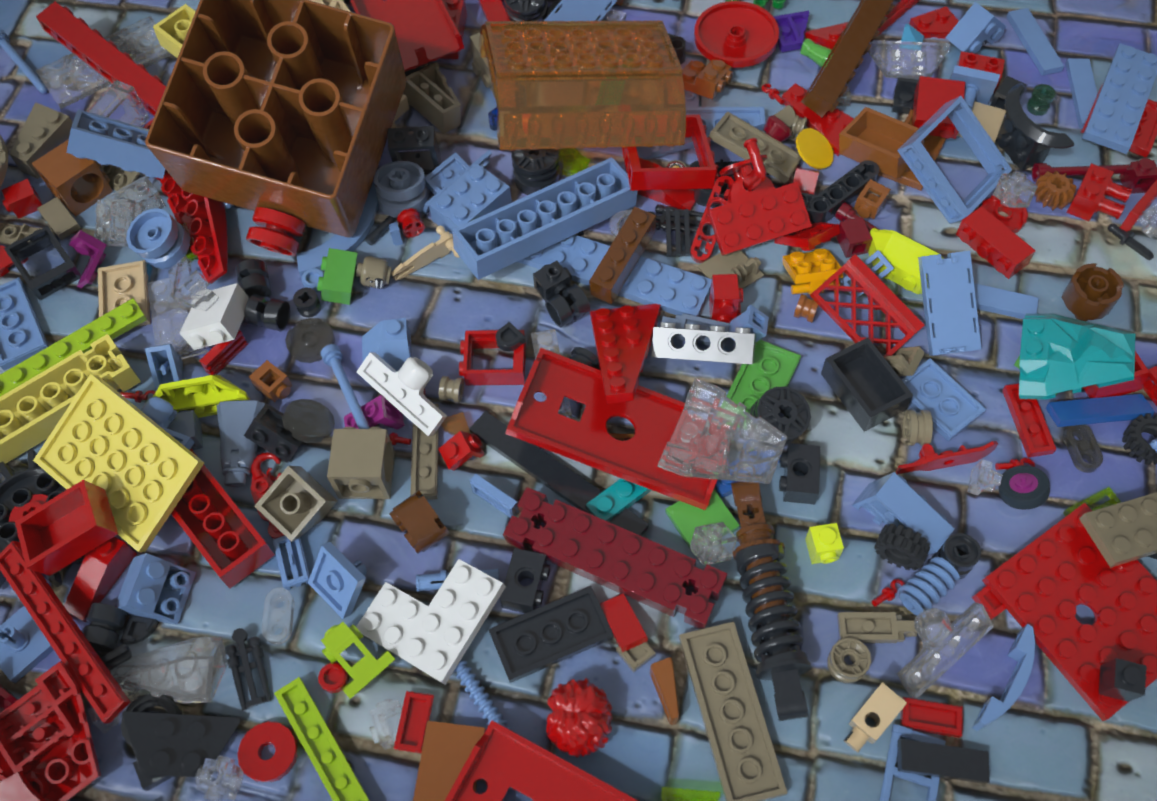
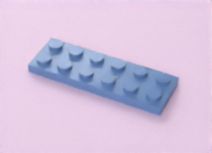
M1119 44L1083 133V139L1127 154L1157 76V56L1155 54Z

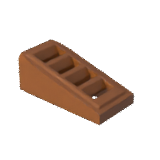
M669 657L652 663L649 674L668 722L672 726L677 724L679 709L672 658Z

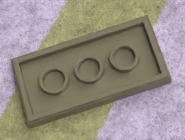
M730 112L725 113L708 136L712 141L745 160L750 159V156L743 144L750 138H756L761 155L767 154L768 157L763 162L766 172L784 183H787L802 160L798 152Z

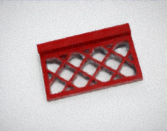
M856 254L810 295L855 343L866 339L856 333V325L868 326V338L871 342L886 344V354L884 356H892L925 326ZM843 272L851 279V287L839 286V276ZM823 290H834V302L825 301L819 294ZM839 291L851 292V303L839 302ZM856 292L865 293L868 296V304H856ZM839 307L851 308V320L842 319L839 316ZM856 309H868V321L856 320ZM873 310H881L885 314V322L873 321ZM873 326L885 327L886 339L873 338ZM891 328H899L906 336L901 340L891 339Z

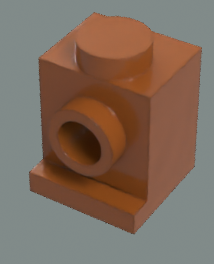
M870 179L857 197L854 210L857 211L860 217L875 219L881 208L886 204L891 189ZM872 191V192H874V193L880 195L881 197H878V196H876V195H874V194H872V193H870V192Z
M268 360L249 376L255 389L262 392L274 403L278 399H285L290 394L292 384L288 376Z

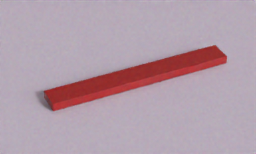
M12 541L0 553V571L60 660L64 662L102 722L111 723L130 703V700L43 575L26 568L20 542Z

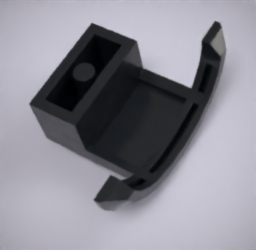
M1018 83L1008 91L1006 96L1005 109L1007 114L997 135L996 142L1010 157L1011 161L1023 171L1033 167L1035 163H1043L1051 148L1066 149L1073 147L1074 142L1065 133L1044 130L1025 114L1019 97L1022 93L1026 92L1027 88L1022 83Z

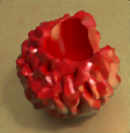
M588 678L578 681L572 679L567 684H558V687L552 690V695L548 698V705L553 712L547 717V737L550 738L551 742L561 752H568L570 756L574 755L577 758L580 755H590L591 752L594 753L599 748L605 747V744L608 742L607 734L612 732L611 720L613 719L611 713L612 705L607 699V694L603 689L590 683Z

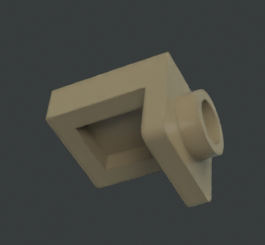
M920 346L899 348L895 356H884V358L898 376H913L924 355V351Z

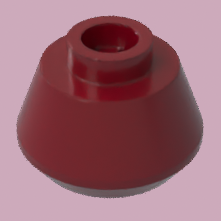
M775 115L768 116L763 128L766 134L779 142L789 139L792 130Z

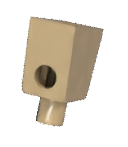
M882 682L850 721L849 725L853 729L846 736L844 742L856 752H859L867 741L871 744L875 743L907 702ZM867 717L874 720L875 726L873 728L865 723Z

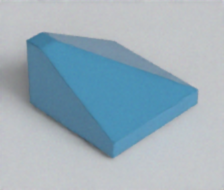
M905 24L899 49L920 53L924 35L911 25Z

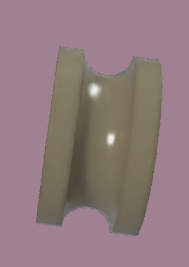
M796 115L791 135L798 134L805 129L806 117L800 119Z

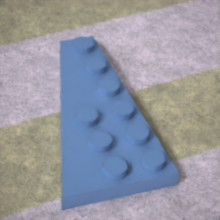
M633 107V116L700 115L703 125H706L707 137L726 112H730L759 130H763L765 125L764 107ZM692 137L634 139L638 157L645 160L694 148Z

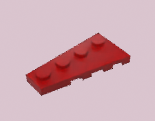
M795 83L782 95L783 104L785 106L790 105L795 112V116L798 115L802 119L806 117V126L823 134L834 149L833 153L839 157L841 155L839 154V134L854 118L837 108L833 112L828 111L823 117H820L801 102L807 90Z

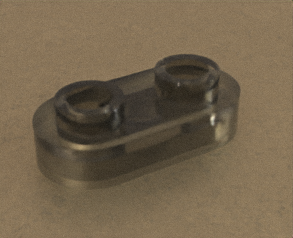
M1088 425L1067 426L1062 436L1074 466L1085 473L1096 471L1103 462V455L1091 428Z

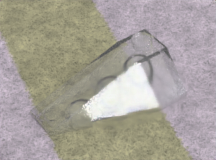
M201 637L188 639L133 656L130 660L113 668L110 673L121 689L134 692L143 689L150 691L151 696L160 698L164 694L172 696L174 701L180 703H212L228 662L222 637Z

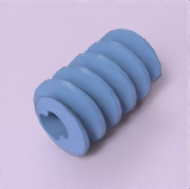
M933 557L929 564H925L921 571L916 572L914 578H910L906 585L900 587L899 598L911 613L919 618H923L925 615L924 610L930 611L933 608L932 603L938 604L940 602L939 596L945 597L948 594L947 589L953 590L955 587L953 580H959L960 576L948 561L940 557Z

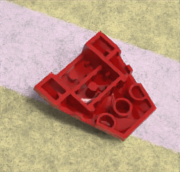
M60 661L35 679L38 684L35 688L0 713V780L3 781L13 774L23 771L32 787L46 801H69L101 776L79 685L64 662Z

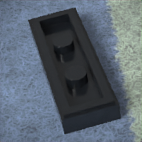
M906 739L897 741L898 772L982 784L990 783L988 751Z

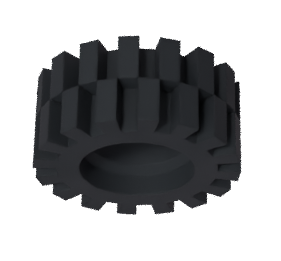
M1146 414L1144 417L1140 415L1124 431L1122 442L1126 444L1123 447L1125 450H1131L1128 454L1131 458L1134 455L1138 457L1136 461L1141 462L1144 459L1145 464L1150 465L1153 462L1156 465L1157 452L1143 439L1141 433H1149L1157 438V415L1153 418L1151 414Z
M890 524V526L885 525L882 528L874 549L880 555V558L883 560L887 559V563L891 565L894 563L898 568L903 566L905 570H910V568L917 570L921 569L930 550V543L927 542L925 537H921L922 534L912 532L913 529L909 527L904 529L903 525L896 527L895 524Z

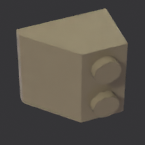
M288 466L256 503L255 507L291 542H294L318 524L338 500L301 466Z

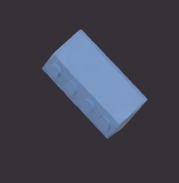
M77 110L71 127L66 153L80 159L88 158L95 160L102 165L121 167L128 172L143 173L150 178L163 179L165 173L163 165L146 146L145 140L149 129L83 110Z

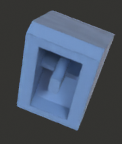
M171 343L145 348L156 391L160 384L183 380V361Z

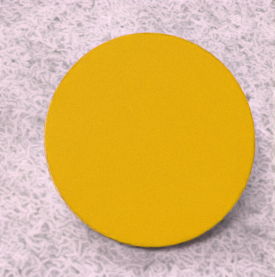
M811 128L803 129L798 133L796 147L801 158L815 169L823 170L829 167L833 162V150L826 137L819 131Z

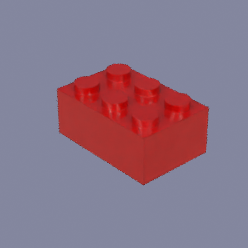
M84 479L15 522L26 568L49 576L118 534L105 489Z

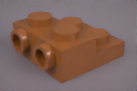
M712 59L707 66L700 61L691 60L675 77L674 86L713 100L718 93H722L726 83L729 84L733 77L732 66L725 64L721 60Z

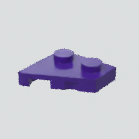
M809 10L773 16L779 27L778 46L781 52L802 48L810 13Z

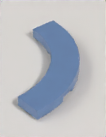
M375 183L371 185L354 236L348 238L334 235L325 243L296 255L301 277L309 269L317 268L321 270L323 256L327 257L329 248L353 252L362 243L374 225V218L379 209Z

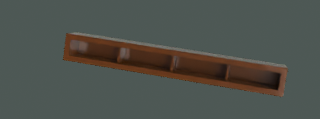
M894 0L860 1L801 101L820 117H823L828 111L833 112L840 101L837 98H840L847 90L846 83L848 84L855 76L856 72H854V69L856 70L863 62L864 58H862V55L864 56L871 48L870 42L877 37L880 32L877 29H880L887 20L885 15L887 16L894 8Z

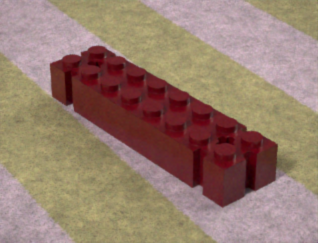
M526 487L517 505L521 514L519 518L512 515L503 533L508 544L526 551L531 546L535 553L545 554L547 561L620 594L624 593L625 596L672 617L675 616L676 612L684 614V622L696 628L705 629L714 610V604L710 600L712 598L718 601L726 583V572L707 564L705 569L701 570L696 567V559L559 500H555L554 504L551 505L545 494ZM541 522H545V524H546L545 527H542V526L540 525V529H537V528H536V525H537V524H541ZM694 587L696 594L692 592L691 596L686 595L685 588Z

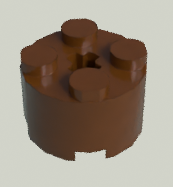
M1097 263L1085 264L1076 270L1061 298L1077 320L1086 322L1088 320L1102 319L1110 313L1120 299L1124 283L1120 275L1109 267L1106 270L1102 267H1096Z
M420 490L398 504L389 513L403 533L408 531L404 536L417 553L425 552L450 534Z

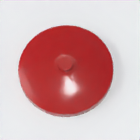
M727 1L709 7L698 17L694 29V41L699 52L710 61L712 59L721 60L733 68L749 67L763 62L775 51L779 38V27L775 18L764 8L743 1Z

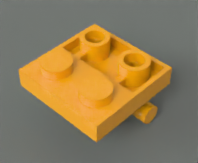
M820 248L806 253L792 252L790 255L783 256V266L794 283L797 284L791 285L792 295L802 293L811 295L825 280L841 268V265L829 249Z

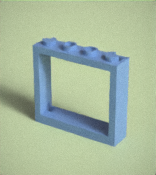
M962 96L945 103L897 150L949 224L961 221L970 215L1012 171V168ZM946 116L952 121L988 173L963 201L921 143Z

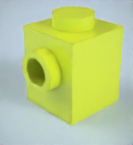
M837 523L809 528L805 541L811 563L828 564L839 560L844 546Z

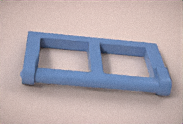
M893 724L879 801H889L893 776L928 787L926 801H936L940 777L930 776V778L918 774L898 772V768L895 767L897 741L900 740V737L907 740L945 745L946 741Z

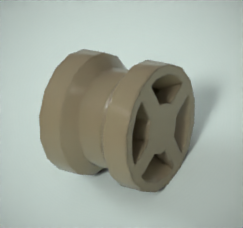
M442 376L439 384V400L446 401L447 399H452L454 402L460 403L464 393V379L456 378L454 380L450 379L449 376Z

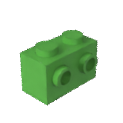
M329 248L327 257L323 256L321 270L325 272L324 277L319 276L317 291H321L322 301L350 305L357 252Z

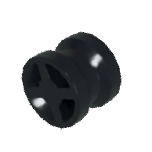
M306 287L299 289L294 294L293 301L301 316L310 318L320 312L321 303L315 290Z

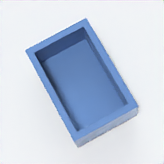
M476 164L429 203L432 221L438 226H444L445 231L452 234V229L512 203L510 186L479 164Z

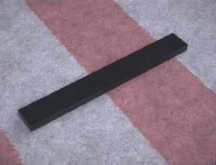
M486 411L469 428L471 434H475L489 447L576 508L591 514L585 508V504L602 493L601 490L537 446L505 434L508 426ZM627 508L609 521L640 536L649 528L647 522Z

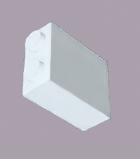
M238 283L198 294L182 326L180 335L193 350L234 340L245 316V307L249 297Z

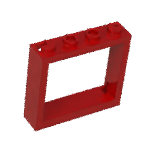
M700 115L620 116L618 136L630 191L713 189L714 181L718 179V165L714 163V151L710 150V138L706 136V125H703ZM692 137L700 167L641 168L634 139Z

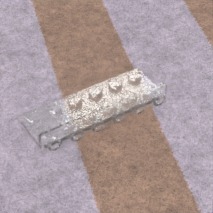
M151 16L141 19L126 28H122L107 37H103L106 41H112L120 52H126L137 65L140 63L145 68L172 55L160 45L153 29L156 23ZM73 53L36 70L60 109L112 85L111 82Z

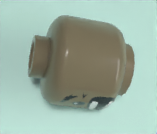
M367 256L364 258L363 263L358 262L356 276L360 277V282L363 286L382 289L385 284L389 285L392 266H388V261L385 259Z

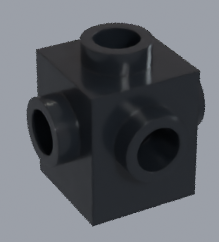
M557 260L551 264L544 265L540 270L533 273L534 288L545 301L556 294L562 295V291L571 286V273L566 267H562Z

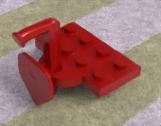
M750 138L743 144L747 148L750 159L729 165L719 172L720 176L733 174L735 178L728 194L729 203L707 211L722 256L812 227L798 182L775 188L772 181L766 177V169L763 162L768 157L767 154L761 155L756 138Z

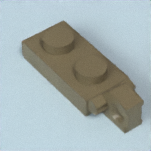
M840 612L837 615L839 640L854 638L862 643L904 642V637H916L920 632L918 620H902V615H896V612Z

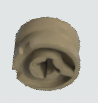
M915 410L905 411L902 433L903 439L908 440L905 441L906 446H914L915 443L923 446L924 444L931 443L933 422L929 410H920V412Z
M854 638L839 640L832 647L827 658V667L830 674L836 680L843 683L859 681L869 670L871 664V654L868 648L861 641ZM846 656H850V660L854 663L853 665H848L844 662Z

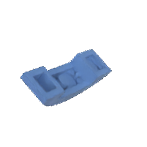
M1026 624L1018 632L1007 656L1016 660L1017 664L1000 700L992 696L983 704L972 729L979 731L993 723L1010 709L1023 692L1030 677L1035 656V637L1031 625Z

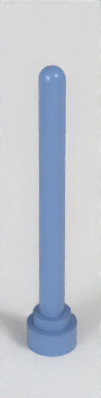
M0 29V48L5 50L39 92L46 94L48 88L9 44L10 39L5 31Z
M335 344L325 346L321 350V357L326 365L332 367L358 428L369 429L368 422L341 365L343 356L340 348Z

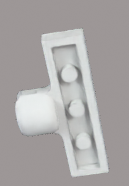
M370 352L357 370V373L427 436H433L447 417L423 394L425 386L433 377V370L424 361L416 357L407 358L400 370L396 371L378 354Z

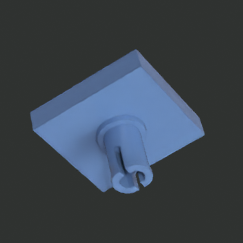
M955 65L949 80L965 81L964 100L972 111L974 101L988 105L998 84L1000 74Z
M328 542L321 546L308 584L344 619L350 616L365 582L367 569L364 564L361 565L362 562L359 560L352 564L331 542Z
M25 606L0 625V669L10 681L16 684L54 651Z

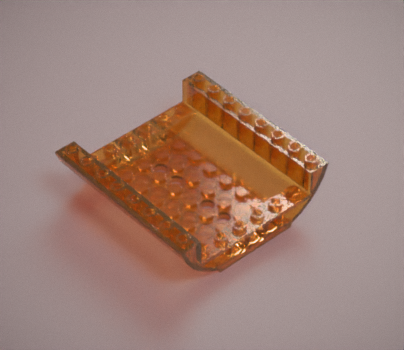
M485 21V24L482 25L479 36V50L481 58H487L498 109L497 138L500 150L583 149L592 147L627 148L632 146L652 147L685 144L686 103L682 77L683 70L663 21Z

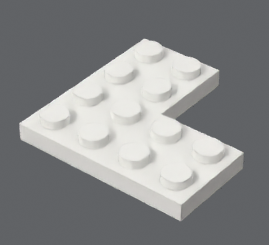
M458 559L429 606L385 582L356 628L363 636L445 685L506 586L497 579Z

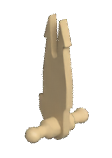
M437 226L436 232L441 235L440 240L435 243L432 242L403 264L401 263L391 272L392 276H395L393 277L395 281L409 276L408 274L428 265L439 257L443 258L450 251H453L454 256L459 258L460 256L454 250L453 234L446 232L444 226Z

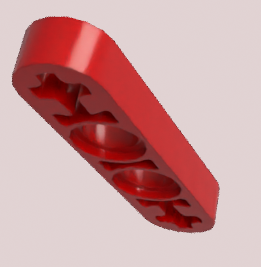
M721 176L716 180L691 246V258L697 263H703L710 259L717 242L715 234L706 236L702 229L706 225H712L707 211L713 204L725 205L729 203V189L725 191L724 199L720 197V186L727 183L730 189V186L734 183V180L729 176ZM702 240H704L705 242H707L705 245V252L707 254H702V256L699 257L697 256V251H695V249L699 250L702 245Z

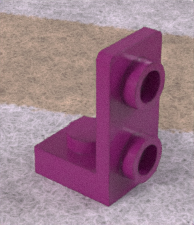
M82 230L74 235L69 243V246L75 248L78 253L90 256L77 284L79 288L84 287L87 283L92 284L97 276V272H95L96 266H100L106 257L104 250L107 245Z
M380 395L361 406L369 427H374L381 423L398 430L405 426L403 413L384 396ZM352 412L344 416L345 427L359 429Z

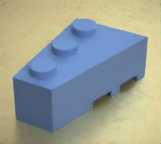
M895 472L869 483L851 505L857 510L862 507L874 515L873 521L879 526L884 522L889 526L890 524H895L896 527L903 525L904 529L909 527L913 529L912 532H919L922 534L921 537H925L927 542L930 543V550L927 555L937 553L954 531L947 518L941 513L936 512L928 504L925 497L917 494L908 485L907 481Z

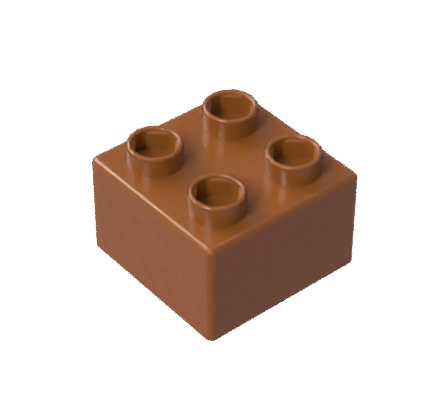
M200 0L147 134L146 146L180 188L186 192L255 211L256 207L273 209L303 221L308 227L350 238L356 232L374 180V175L388 139V128L392 127L407 83L395 28L391 23L310 0Z

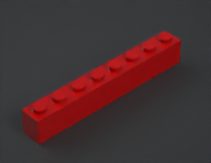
M56 1L36 16L46 33L155 117L166 88L156 75H150L142 64L139 63L137 65L126 52H120L112 41H106L99 31L89 28L82 18H76L68 7H62Z

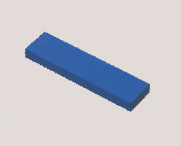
M1142 394L1049 402L1046 407L1047 412L1057 427L1134 420L1140 415L1144 417L1146 414H1151L1153 416L1155 413Z

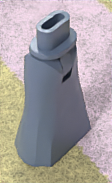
M258 400L223 401L217 405L222 474L225 476L224 485L227 487L245 486L246 476H249L251 473L257 444L246 438L244 434L265 405V403Z

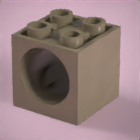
M344 427L343 429H334L327 478L338 499H390L395 450L387 429L380 427H370L369 429Z

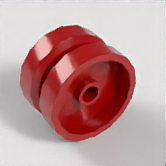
M256 207L252 220L258 226L249 227L246 240L271 252L296 256L300 243L294 238L303 236L306 223L286 213L269 208Z

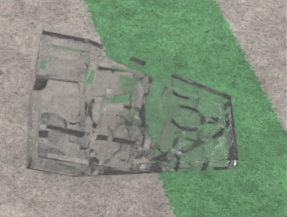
M695 378L686 398L683 412L670 442H667L657 467L683 477L770 484L787 436L763 418L758 417L756 419L745 411L746 406L741 402L736 404L727 398L726 391L722 388Z

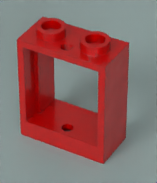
M498 330L465 331V340L460 342L461 355H464V360L459 362V375L464 377L466 386L524 385L526 342L514 350L513 369L473 370L474 349L499 348L496 343V333ZM519 330L525 336V331Z

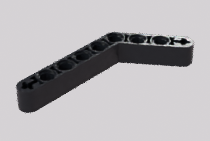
M870 160L861 162L818 195L801 192L811 224L827 223L835 217L838 209L844 202L849 205L855 202L869 180L876 181L879 173L877 163ZM724 183L723 186H720V197L723 199L725 191L729 189V184ZM695 189V202L698 205L706 206L712 189ZM715 203L711 206V208H716L722 205L719 203Z

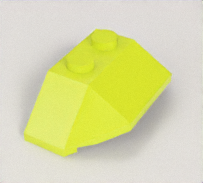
M872 228L870 231L872 243L868 252L869 257L879 250L894 267L883 278L899 284L906 290L922 294L918 257L938 255L939 253L896 231ZM878 257L872 261L873 267L880 262ZM881 266L875 272L880 274L886 269V266Z
M208 375L160 384L153 397H159L169 402L173 406V410L175 409L177 412L193 410L198 418L217 415V405L220 402L250 400L244 390L221 375Z

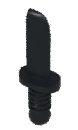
M1114 223L1109 224L1108 231L1120 239L1119 243L1122 246L1124 244L1128 245L1147 260L1154 258V254L1147 247L1133 238L1135 236L1134 232L1128 233L1117 227Z

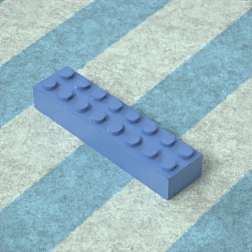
M611 157L452 229L454 250L477 280L635 206L638 190L630 191L627 173Z

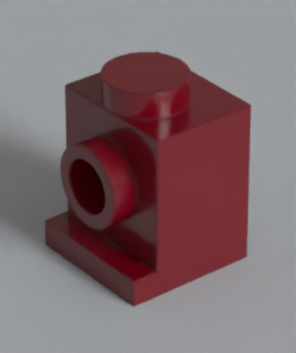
M1142 158L1140 161L1131 162L1125 173H1121L1119 176L1122 186L1132 188L1131 194L1146 193L1157 180L1155 161L1149 158Z

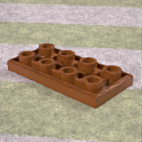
M427 721L413 801H445L475 744L485 733L486 729L484 727ZM476 780L473 785V790L475 793L477 790L478 780Z

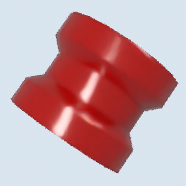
M405 209L397 217V221L406 237H416L424 231L425 225L416 209Z

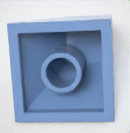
M406 318L380 321L362 336L363 362L370 352H375L393 369L399 371L407 358H412L411 333Z

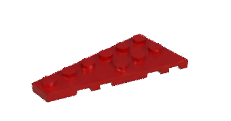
M661 304L626 305L621 308H600L590 311V320L607 404L634 400L639 384V376L644 368L645 358L647 359L653 340V329L657 327L658 316L661 314Z

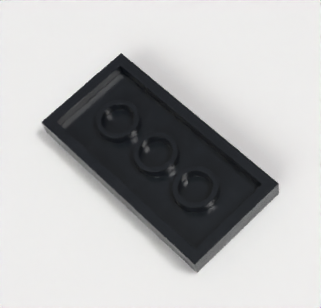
M592 586L488 629L510 683L614 639V634Z

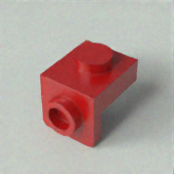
M459 431L439 448L448 469L453 471L472 456L481 458L485 455L481 448V440L475 434Z

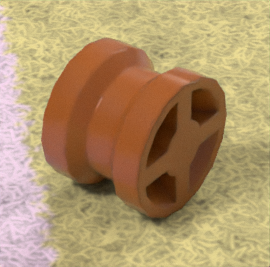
M801 294L793 317H804L808 322L813 323L819 305L814 300L808 299L806 295Z

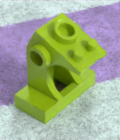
M344 621L339 625L329 628L324 635L325 637L320 640L325 646L322 652L332 664L337 660L353 679L342 688L350 699L395 660L387 650L375 659L360 641L364 637L354 624L348 627ZM354 643L364 656L350 667L340 654Z

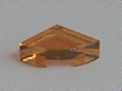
M463 412L446 417L441 424L443 430L451 435H455L459 431L470 433Z

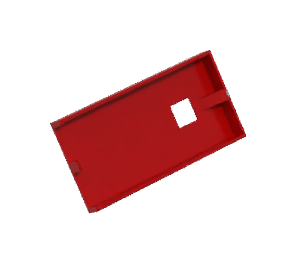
M350 0L356 14L385 21L394 26L404 71L415 69L420 65L436 61L441 57L465 49L461 34L443 0Z

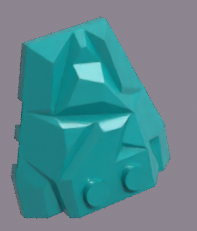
M1026 314L1025 318H1023L1020 349L1019 399L1047 400L1056 398V393L1072 390L1074 394L1082 392V387L1096 384L1100 388L1134 380L1135 333L1057 314Z

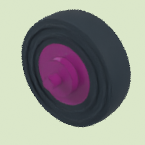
M1016 466L1008 469L1001 475L998 489L1001 499L1008 506L1015 509L1028 510L1037 508L1047 501L1050 494V482L1047 475L1036 467Z

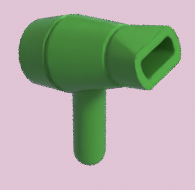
M807 38L803 42L800 54L809 57L822 67L832 49L816 44Z

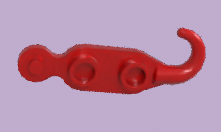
M270 452L258 455L251 467L252 482L250 489L255 505L273 484L272 480L262 472L261 464L267 459H272L277 464L281 463L280 458ZM257 509L262 520L269 522L268 533L271 538L277 539L285 536Z

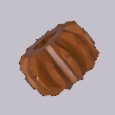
M1057 170L1053 174L1047 171L1037 179L1033 195L1036 197V202L1043 203V208L1049 206L1052 211L1056 207L1062 210L1072 202L1077 186L1073 184L1072 178H1066V173L1060 175Z

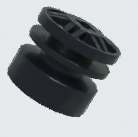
M504 0L509 20L518 28L523 30L539 27L547 18L548 0Z
M530 135L523 137L515 143L512 148L511 159L514 182L518 190L523 194L530 195L560 181L559 149L554 141L542 135Z
M774 387L766 391L748 410L745 419L746 431L751 440L759 447L767 450L773 448L780 450L801 436L808 428L811 419L810 407L804 396L798 391L789 387ZM782 413L784 417L781 418L778 414Z

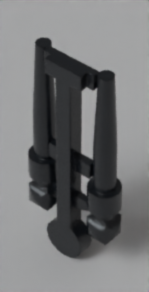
M657 204L655 212L662 215H656V230L663 229V231H666L665 210L684 211V209H677L673 206L664 207V205ZM689 210V216L702 217L704 214ZM675 217L670 218L671 230L675 231ZM680 218V231L684 232V219ZM689 219V226H693L689 227L691 233L697 232L698 228L695 227H699L701 221ZM708 225L702 229L704 234H707Z
M237 628L232 633V639L238 643L239 651L237 652L236 647L231 644L225 647V653L229 656V659H227L228 666L232 671L241 709L244 711L272 700L263 661L264 653L263 649L260 648V638L257 636L250 638L249 644L251 648H246L245 641L248 638V633L242 628ZM248 653H252L253 660L256 662H249ZM238 656H241L243 666H240ZM257 668L264 697L258 698L251 669ZM242 672H245L251 700L247 701V703L240 674Z

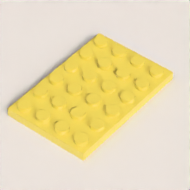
M94 374L88 376L33 460L65 489H69L83 479L105 489L118 535L138 552H146L204 465L200 458L98 375Z

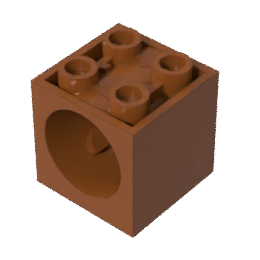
M68 139L34 161L32 165L51 193L58 197L61 203L76 217L112 193L113 190L108 184L111 180L103 170L100 171L99 169L102 167L100 163L88 158L80 159L66 153Z

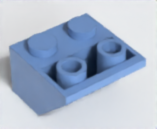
M148 553L134 557L115 607L126 611L128 615L156 619L158 622L176 625L181 617L196 572Z

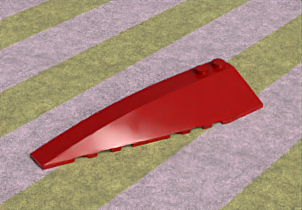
M153 119L142 128L150 129ZM165 169L163 179H156L162 184L160 187L162 192L168 196L167 202L177 222L188 230L192 245L190 248L199 259L197 263L207 283L212 284L227 273L228 249L225 204L221 201L182 190Z

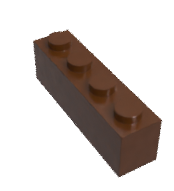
M637 207L633 208L589 280L591 296L613 304L656 232V215Z

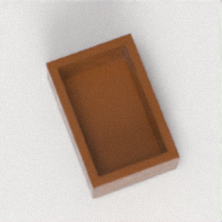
M865 107L839 134V154L859 163L866 160L873 161L879 166L880 172L898 179L909 166L897 150L919 128Z

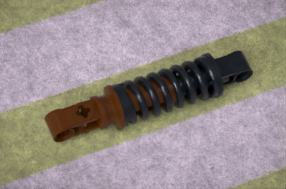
M758 478L732 482L735 506H737L741 529L736 532V539L740 546L733 551V558L737 564V571L741 575L739 582L740 586L744 589L742 598L747 603L745 613L750 618L748 628L753 632L751 642L757 647L754 650V657L760 662L757 666L756 676L761 680H772L779 721L809 717L799 676L809 672L812 667L807 653L799 648L804 643V638L799 634H791L798 631L801 624L798 620L789 619L794 617L798 610L794 605H787L793 601L794 594L791 591L785 590L790 587L791 580L789 577L782 576L788 571L787 564L779 562L785 556V545L780 540L773 538L775 534L774 528L766 524ZM753 514L755 518L749 519L748 515Z

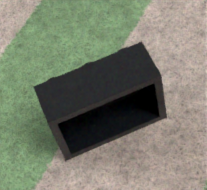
M869 338L863 339L825 359L821 375L864 432L907 410L913 394Z

